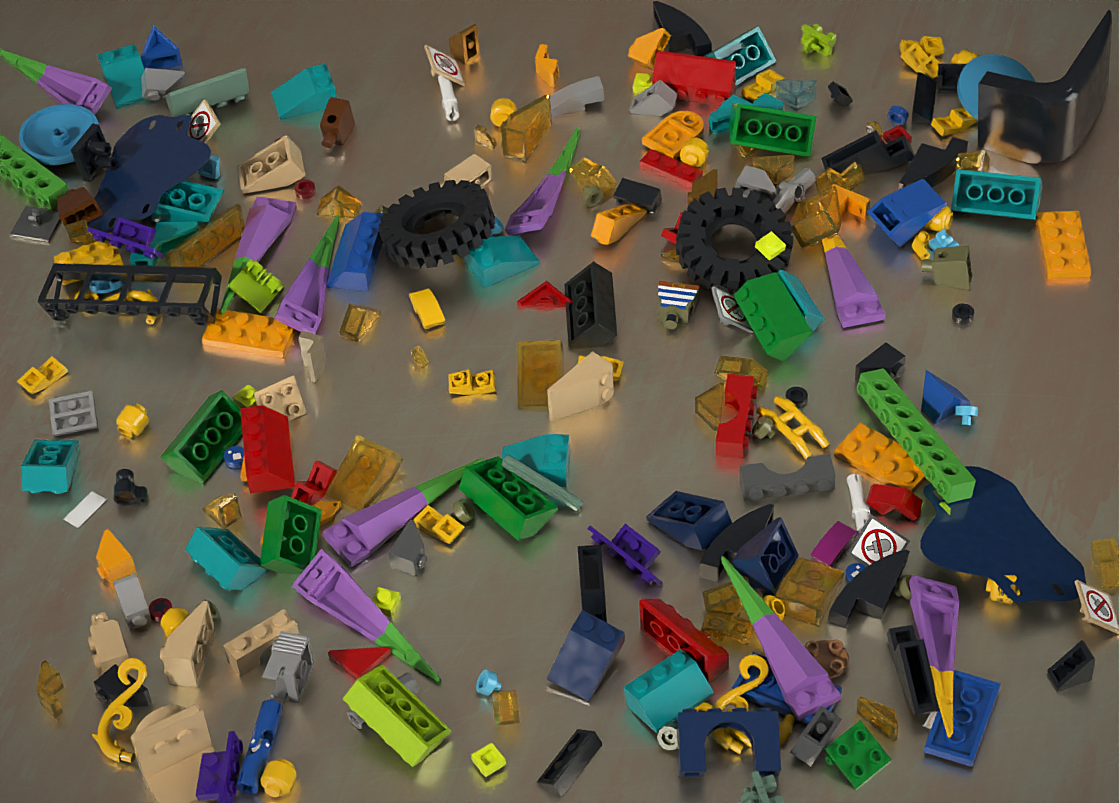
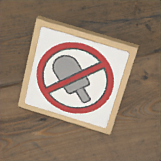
M428 45L424 46L432 67L431 74L433 77L437 74L438 77L441 75L462 86L465 85L455 58Z
M204 99L191 115V122L187 130V136L205 144L221 124L207 100Z
M1076 580L1075 585L1082 604L1080 612L1086 616L1082 620L1119 634V623L1110 595Z

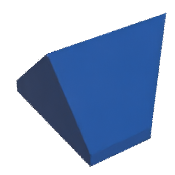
M153 25L140 56L144 69H168L182 66L179 48Z
M926 370L921 411L934 424L955 414L956 406L970 405V401L957 388Z

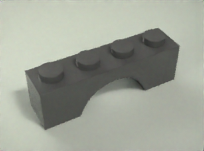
M830 454L809 456L801 469L789 474L773 472L763 463L740 465L739 480L744 501L835 489V471Z

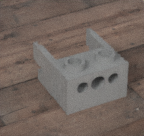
M281 631L278 639L273 641L272 654L263 673V678L277 680L270 700L276 701L283 706L287 695L289 696V701L299 703L314 666L308 636Z

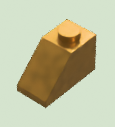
M476 24L449 38L450 54L464 64L480 56Z
M713 169L692 183V192H688V205L694 199L699 202L700 195L708 191L714 197L715 189L718 186V169Z

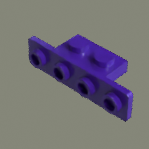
M119 217L112 235L90 227L87 230L93 234L94 240L101 243L107 240L110 241V245L121 249L122 246H125L129 252L138 254L139 251L143 252V256L152 260L155 257L164 258V254L150 247L156 234V230L151 227Z
M626 523L612 541L608 540L591 525L587 528L593 533L591 538L602 546L603 543H606L609 546L607 551L617 559L620 556L625 558L624 564L634 572L638 568L643 572L640 577L650 585L655 582L661 586L663 582L647 570L661 553L657 547Z
M229 731L226 751L202 753L195 794L198 801L218 799V803L233 802V796H236L237 793L236 776L240 773L239 757L243 753V742L238 738L235 731Z

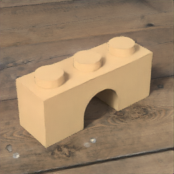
M285 609L279 611L224 644L228 663L240 677L260 665V655L265 649L272 646L273 641L278 639L281 631L299 634L297 623Z

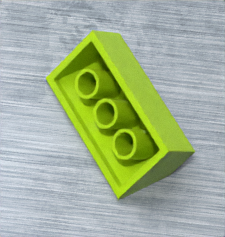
M383 665L358 678L343 698L350 709L356 712L370 728L374 729L412 767L423 761L452 732Z

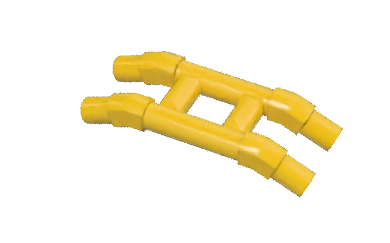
M780 396L774 398V403L787 411L779 417L771 409H766L762 406L757 408V414L760 416L765 415L771 419L773 425L792 442L805 460H807V457L813 456L805 441L800 437L804 433L809 431L823 449L830 446V442L824 436L825 434L821 428L807 418L791 400ZM795 418L802 425L791 430L785 423Z

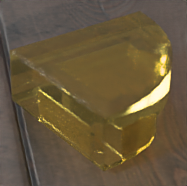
M477 125L475 127L476 144L494 149L497 146L494 136L491 137L486 132L487 129L485 127Z

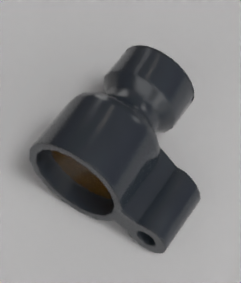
M121 469L116 473L114 501L122 506L132 505L134 502L146 503L148 501L147 488L136 486L133 483L134 473L129 469Z

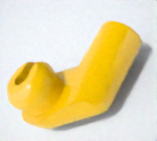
M925 231L919 232V235H916L912 243V249L921 260L930 257V253L926 249L930 236Z

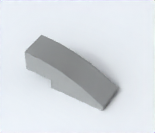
M596 76L575 82L543 100L542 107L546 118L584 111L585 104L604 101V89L600 77Z

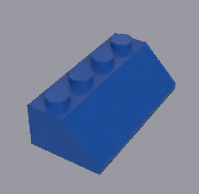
M362 212L345 225L328 277L327 287L368 291L383 243L379 232L382 213Z

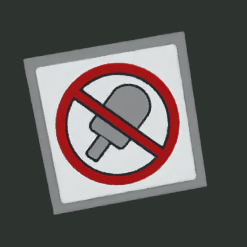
M713 286L711 289L718 310V316L721 319L719 322L724 325L732 324L753 333V329L734 296Z

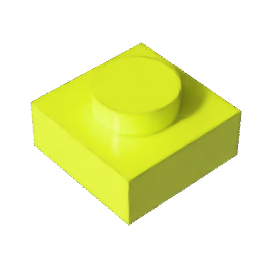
M636 73L633 92L641 93L652 86L653 75Z
M771 231L756 242L755 248L770 261L785 250L786 244Z
M247 385L233 396V401L240 408L258 406L253 392L258 390Z
M378 587L372 601L385 615L392 616L401 597L399 592Z
M493 743L471 755L472 761L485 777L506 765L505 758Z

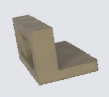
M302 331L299 335V343L303 364L309 367L311 381L316 383L327 366L323 339L320 335Z

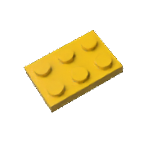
M107 240L104 243L97 241L88 245H82L77 249L62 252L53 257L55 263L123 265L118 248L110 245V241ZM62 279V284L64 286L79 280Z

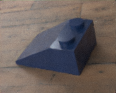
M679 491L671 494L646 516L647 521L686 547L699 550L708 548L714 539L732 524L724 501Z
M779 517L740 547L732 562L734 568L760 597L766 595L775 596L799 554L782 517Z
M582 610L570 629L548 674L547 680L590 702L625 642V632Z

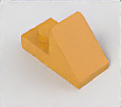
M836 184L832 185L831 202L838 220L847 211L864 219L867 218L869 215L867 211L870 209L869 198Z

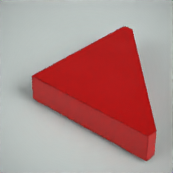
M545 281L519 299L517 305L519 307H566V302L573 304V301L548 281Z
M389 647L341 649L328 652L330 659L356 679L372 671L391 654Z

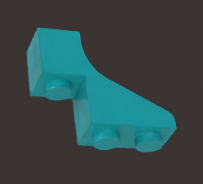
M766 93L755 99L753 103L731 95L727 100L723 101L715 112L713 111L708 118L709 132L719 134L729 130L732 104L740 103L784 111V102Z
M198 221L156 222V234L150 247L165 256L199 242L201 234ZM140 251L138 254L131 252L130 255L132 266H156L161 259L155 257L152 260L143 256V252Z

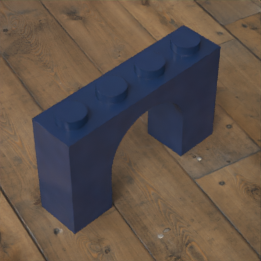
M689 708L678 712L676 724L679 777H704L706 772L705 740L713 731L726 727L737 729L748 738L752 747L753 772L758 771L760 776L772 774L773 776H778L780 774L781 757L778 711H772L771 708H758L757 711H747L746 708H734L732 712H722L720 708L707 709V712H697V709Z

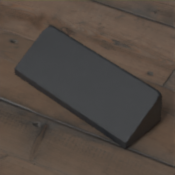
M921 72L917 73L912 123L931 124L937 81Z
M577 729L537 780V784L558 796H564L602 746V741L596 732Z

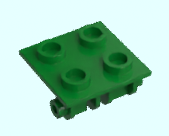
M861 720L825 748L827 752L826 762L829 765H837L855 789L892 760Z

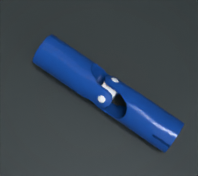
M265 700L261 704L249 748L236 784L237 789L242 793L256 794L258 792L261 776L264 772L283 710L282 705L276 701Z

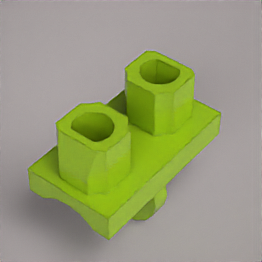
M816 23L811 27L807 24L801 27L803 31L801 42L804 44L805 52L812 53L815 50L827 57L832 54V47L836 44L837 40L836 34L832 32L826 35L823 34V29Z

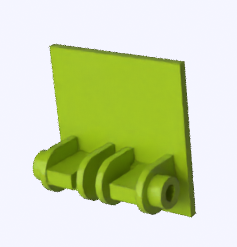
M250 259L228 287L262 313L283 289L284 285L274 275L271 276L272 272L268 274L266 272L267 268L263 270V266L257 260Z

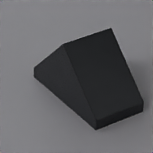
M1081 640L1052 665L1047 672L1057 689L1063 690L1092 680L1095 658L1086 643Z

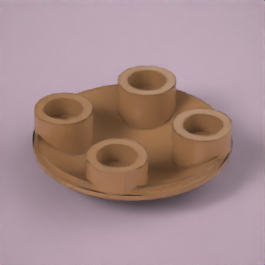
M840 640L809 641L805 644L808 652L829 674V679L840 676L847 669L849 655Z

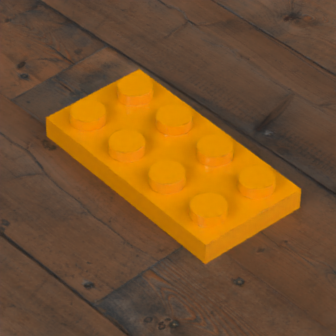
M1079 211L1037 212L1036 222L1047 279L1091 277V267Z
M217 308L215 324H208L202 336L203 345L284 358L296 329L273 317L226 310L222 315L220 309Z
M861 422L834 449V456L887 486L907 488L914 493L926 480L923 472L914 464V461L899 443Z

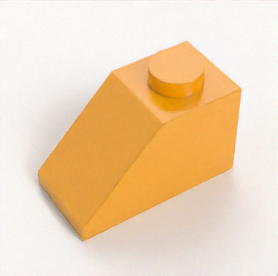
M660 28L636 38L634 44L629 48L628 57L634 63L654 71L657 50L664 51L671 35L664 28Z
M109 529L105 530L96 555L99 565L96 569L102 579L107 578L113 585V581L129 576L136 569L132 556Z

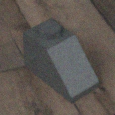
M409 520L391 548L389 559L391 568L416 576L420 568H424L427 562V555H425L424 543L415 522Z
M820 706L790 753L809 766H812L842 719L823 706Z

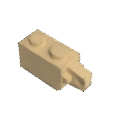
M473 154L445 173L444 179L445 181L455 180L456 184L461 180L469 181L470 185L476 183L483 187L492 181L491 165L476 154Z
M102 612L91 616L92 626H89L92 636L87 637L91 651L96 650L97 654L92 655L96 669L101 668L104 674L114 664L120 666L129 657L118 621L109 620L106 613Z

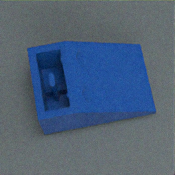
M921 179L882 197L867 213L901 248L939 213L947 203L924 179Z

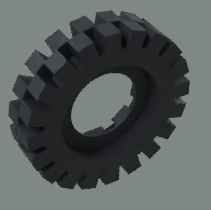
M446 180L442 187H440L439 182L429 184L428 191H424L422 187L413 190L414 197L405 194L398 199L400 204L393 203L387 209L388 213L383 214L380 219L381 224H379L380 236L390 259L394 263L398 262L400 266L407 267L410 264L411 268L420 269L424 263L427 268L437 267L438 261L441 259L444 265L454 262L453 255L455 254L460 258L470 254L468 247L472 249L479 248L483 244L482 239H488L492 234L491 229H494L496 222L484 188L481 189V186L476 183L470 185V182L461 180L458 184H456L455 180ZM445 214H452L458 217L456 222L442 230L427 234H418L416 232L430 219L446 217Z
M726 188L715 189L714 197L709 191L700 195L699 202L694 199L688 205L687 211L684 210L680 218L675 247L676 255H680L679 263L683 269L688 268L687 275L693 281L701 277V287L710 291L715 284L718 285L719 289L727 293L729 288H733L734 294L748 280L774 272L778 273L780 269L785 271L791 256L794 236L791 235L793 229L790 221L785 222L786 214L782 209L779 208L773 211L775 203L769 198L759 203L760 194L754 191H750L747 198L743 197L742 188H733L731 196H728ZM734 224L743 226L751 231L756 241L772 231L786 244V248L770 261L758 249L750 258L739 261L738 259L719 256L712 247L711 237L718 228Z

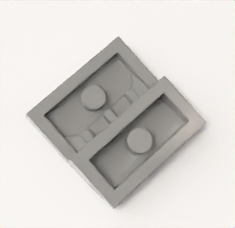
M92 391L48 399L53 436L98 428Z

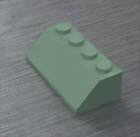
M242 68L168 93L165 99L172 117L189 115L195 112L204 99L207 100L210 107L215 105L216 108L228 105L227 101L232 99L235 102L246 99L245 95L250 93L246 70Z

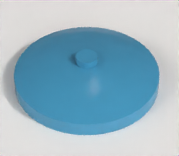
M987 54L974 58L966 64L958 78L957 93L962 106L972 117L978 120V83L985 73L989 71L1035 82L1027 68L1012 58L998 54Z
M59 104L43 108L32 114L22 124L19 131L21 149L41 164L60 165L73 162L75 159L71 149L92 123L99 125L98 120L90 110L78 105Z

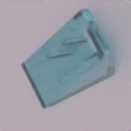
M776 80V98L783 101L785 105L794 111H798L816 98V80Z

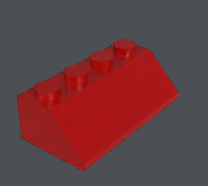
M657 50L652 85L661 80L677 93V100L721 106L723 101L735 94L736 61Z
M264 405L240 408L246 478L250 494L295 487L288 416Z
M643 598L639 601L640 630L672 655L680 649L683 650L697 663L709 684L729 669V654L726 649L715 644L705 632H701L694 627L688 618H683L678 614L672 605H667L661 599Z

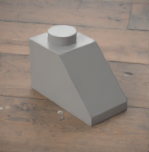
M145 68L141 77L142 98L152 101L162 100L181 84L185 75L184 71Z
M659 80L633 98L630 112L632 114L660 117L675 108L677 93L663 81Z
M745 165L736 181V188L743 189V197L745 198L748 197L750 191L759 193V203H762L766 198L773 201L776 198V188L765 170Z
M136 573L113 581L120 608L129 630L151 623L149 609Z

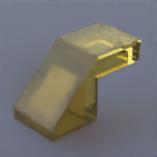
M585 157L569 169L580 185L589 181L592 186H598L604 195L618 184L606 167Z
M854 162L841 174L829 167L816 178L815 183L819 194L825 196L831 195L833 184L852 191L865 180L861 165Z
M86 220L65 225L71 242L81 246L97 242L93 239V234L87 231L88 225Z
M721 356L714 372L715 375L725 382L727 374L754 376V386H758V391L764 388L769 373L768 370L753 359Z
M1115 538L1090 541L1094 565H1099L1102 588L1119 587V547Z
M44 660L41 662L36 692L41 705L54 718H57L63 711L55 694L63 689L64 686L60 674Z

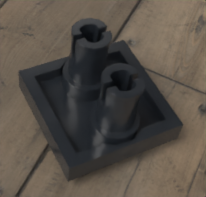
M92 123L71 149L82 178L87 181H91L100 168L115 170L118 166L117 159L110 157L112 155L110 143L106 142L100 126Z

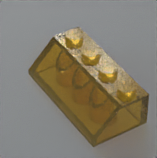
M236 204L226 209L165 254L168 267L203 268L238 242L242 237L245 226L241 205Z

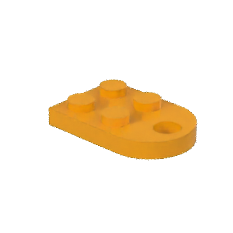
M690 111L674 112L642 138V144L656 152L677 159L680 156L684 143L688 139L702 137L704 122L696 113Z

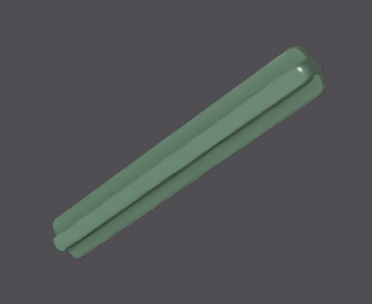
M507 455L502 461L501 465L571 509L578 511L583 504L582 499L513 457Z

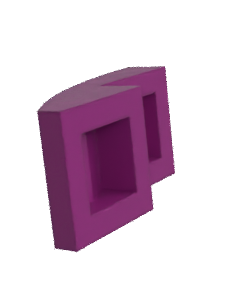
M837 521L823 536L810 555L832 569L841 553L848 550L858 532Z

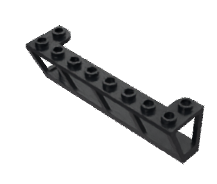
M53 263L37 303L56 321H64L70 317V314H77V312H86L92 315H96L98 312H104L109 315L126 313L131 316L147 314L154 317L159 316V314H167L171 317L188 315L196 325L206 326L207 324H215L222 276L216 268ZM56 277L57 284L54 299H46ZM62 279L84 280L77 299H59ZM92 280L125 281L119 298L116 301L84 300ZM132 282H166L158 302L125 301ZM173 283L204 284L197 303H167L166 300ZM214 284L211 312L209 313L205 307V302L210 288Z

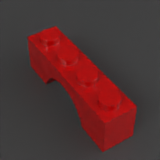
M727 374L725 405L732 408L737 415L732 420L718 425L716 456L743 459L744 450L749 448V436L746 435L747 432L751 433L752 419H749V417L754 416L755 402H752V399H757L758 386H754V376Z

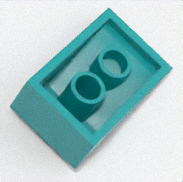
M135 44L97 54L105 83L112 88L110 95L116 108L147 100L142 98L141 77L145 69Z
M326 63L304 69L271 92L280 120L324 110L330 97L337 98L336 89Z
M183 180L164 192L156 210L151 214L152 221L209 222L224 190Z
M495 236L482 239L483 244L477 249L468 247L470 254L464 257L465 264L484 288L540 264V260L520 236Z
M545 434L503 447L502 460L509 455L560 487H567L570 460L569 435Z
M34 439L21 464L22 491H29L30 493L52 491L55 494L68 492L73 479L79 440Z

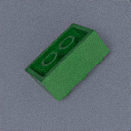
M286 495L269 501L259 566L277 573L301 574L316 556L322 509Z

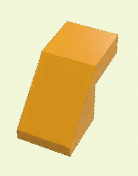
M540 44L535 56L536 72L550 87L554 88L559 76L558 60L549 59L548 45Z

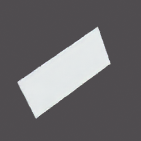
M91 491L63 520L79 528L107 499Z

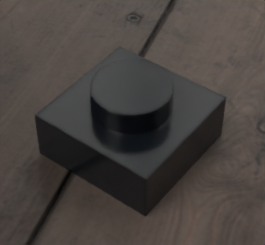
M834 81L831 82L828 86L831 98L838 104L842 103L849 106L853 100L846 88Z

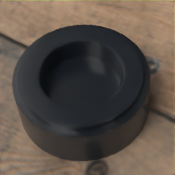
M964 303L957 304L953 307L952 319L958 324L971 323L974 319L973 307Z
M791 387L786 391L785 398L791 400L797 408H802L808 402V393L802 387Z

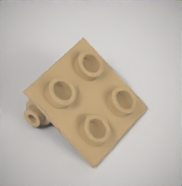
M294 375L253 392L258 406L264 405L288 416V421L307 414Z

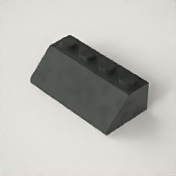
M593 261L564 284L565 296L573 301V304L566 302L568 346L571 349L603 347L617 336L612 272Z

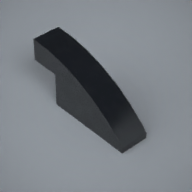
M653 1V17L658 29L664 28L671 35L666 45L668 52L692 49L695 56L702 57L712 52V43L699 24L680 10L662 2Z
M877 130L821 159L828 175L854 176L877 173L901 166L912 161L915 155L905 135L885 144Z
M952 137L945 150L922 143L899 182V190L921 179H924L932 188L943 182L958 169L966 158L968 141Z
M768 504L753 510L725 528L714 539L700 561V577L718 582L724 568L721 562L722 556L733 566L732 560L740 547L773 522L774 505Z
M601 545L577 546L582 610L607 623Z
M905 549L885 556L859 572L837 596L829 611L828 621L846 628L854 609L881 620L906 566L910 551Z
M913 625L890 628L887 632L890 650L901 686L914 715L939 711L923 640H916Z

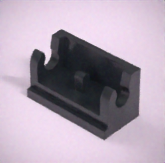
M938 64L937 94H958V78L966 64Z
M625 178L621 179L613 195L614 199H617L616 203L620 204L622 200L645 206L650 209L652 214H655L662 202L661 190L659 188Z

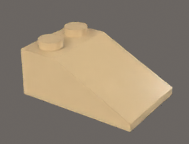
M287 135L237 165L241 191L244 194L289 186L306 176L301 151Z
M592 351L547 389L549 419L555 421L599 407L602 403L608 401L614 394L612 364Z
M203 601L168 636L166 645L161 648L160 660L164 663V674L167 675L170 685L198 687L215 631L208 601Z

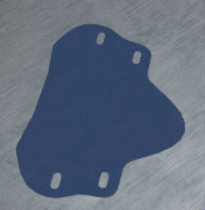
M156 115L145 118L132 126L116 142L111 157L117 159L118 166L115 170L107 169L95 196V200L103 215L86 223L87 229L90 227L109 233L114 230L119 217L132 222L149 217L156 210L164 192L190 177L208 161L211 156L209 146L187 136V130L191 122L189 115L177 117ZM156 120L154 127L149 129L151 122ZM183 121L181 128L176 130L177 124ZM150 204L148 211L142 214L144 206ZM116 218L114 225L108 228L110 220Z
M965 466L976 480L971 498L947 503L945 500L938 499L933 492L936 489L931 483L924 487V495L937 512L920 540V548L923 555L931 562L954 571L990 578L1009 599L1019 603L1036 600L1067 602L1079 598L1075 581L1079 580L1086 584L1083 565L1045 527L1012 482L990 470L975 466ZM945 502L951 508L950 515L939 503ZM1005 575H1015L1017 577L1016 582L1011 581ZM1057 584L1063 590L1064 595H1059L1052 585ZM1011 585H1016L1023 595H1017L1011 588Z

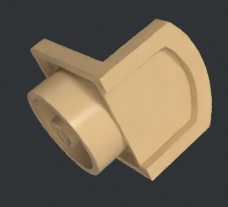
M199 704L188 708L182 705H167L156 709L139 723L135 733L131 735V741L143 779L157 803L205 802L206 800L198 801L195 796L202 753L216 751L212 746Z

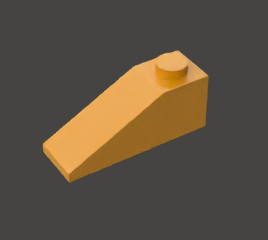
M629 202L597 213L591 236L598 239L599 243L605 245L619 241L646 214L647 210Z

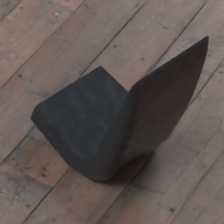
M1110 10L1106 12L1067 73L1061 79L1054 82L1041 83L989 71L985 73L978 83V147L1031 164L1059 163L1070 158L1077 151L1100 112L1108 87L1112 13Z

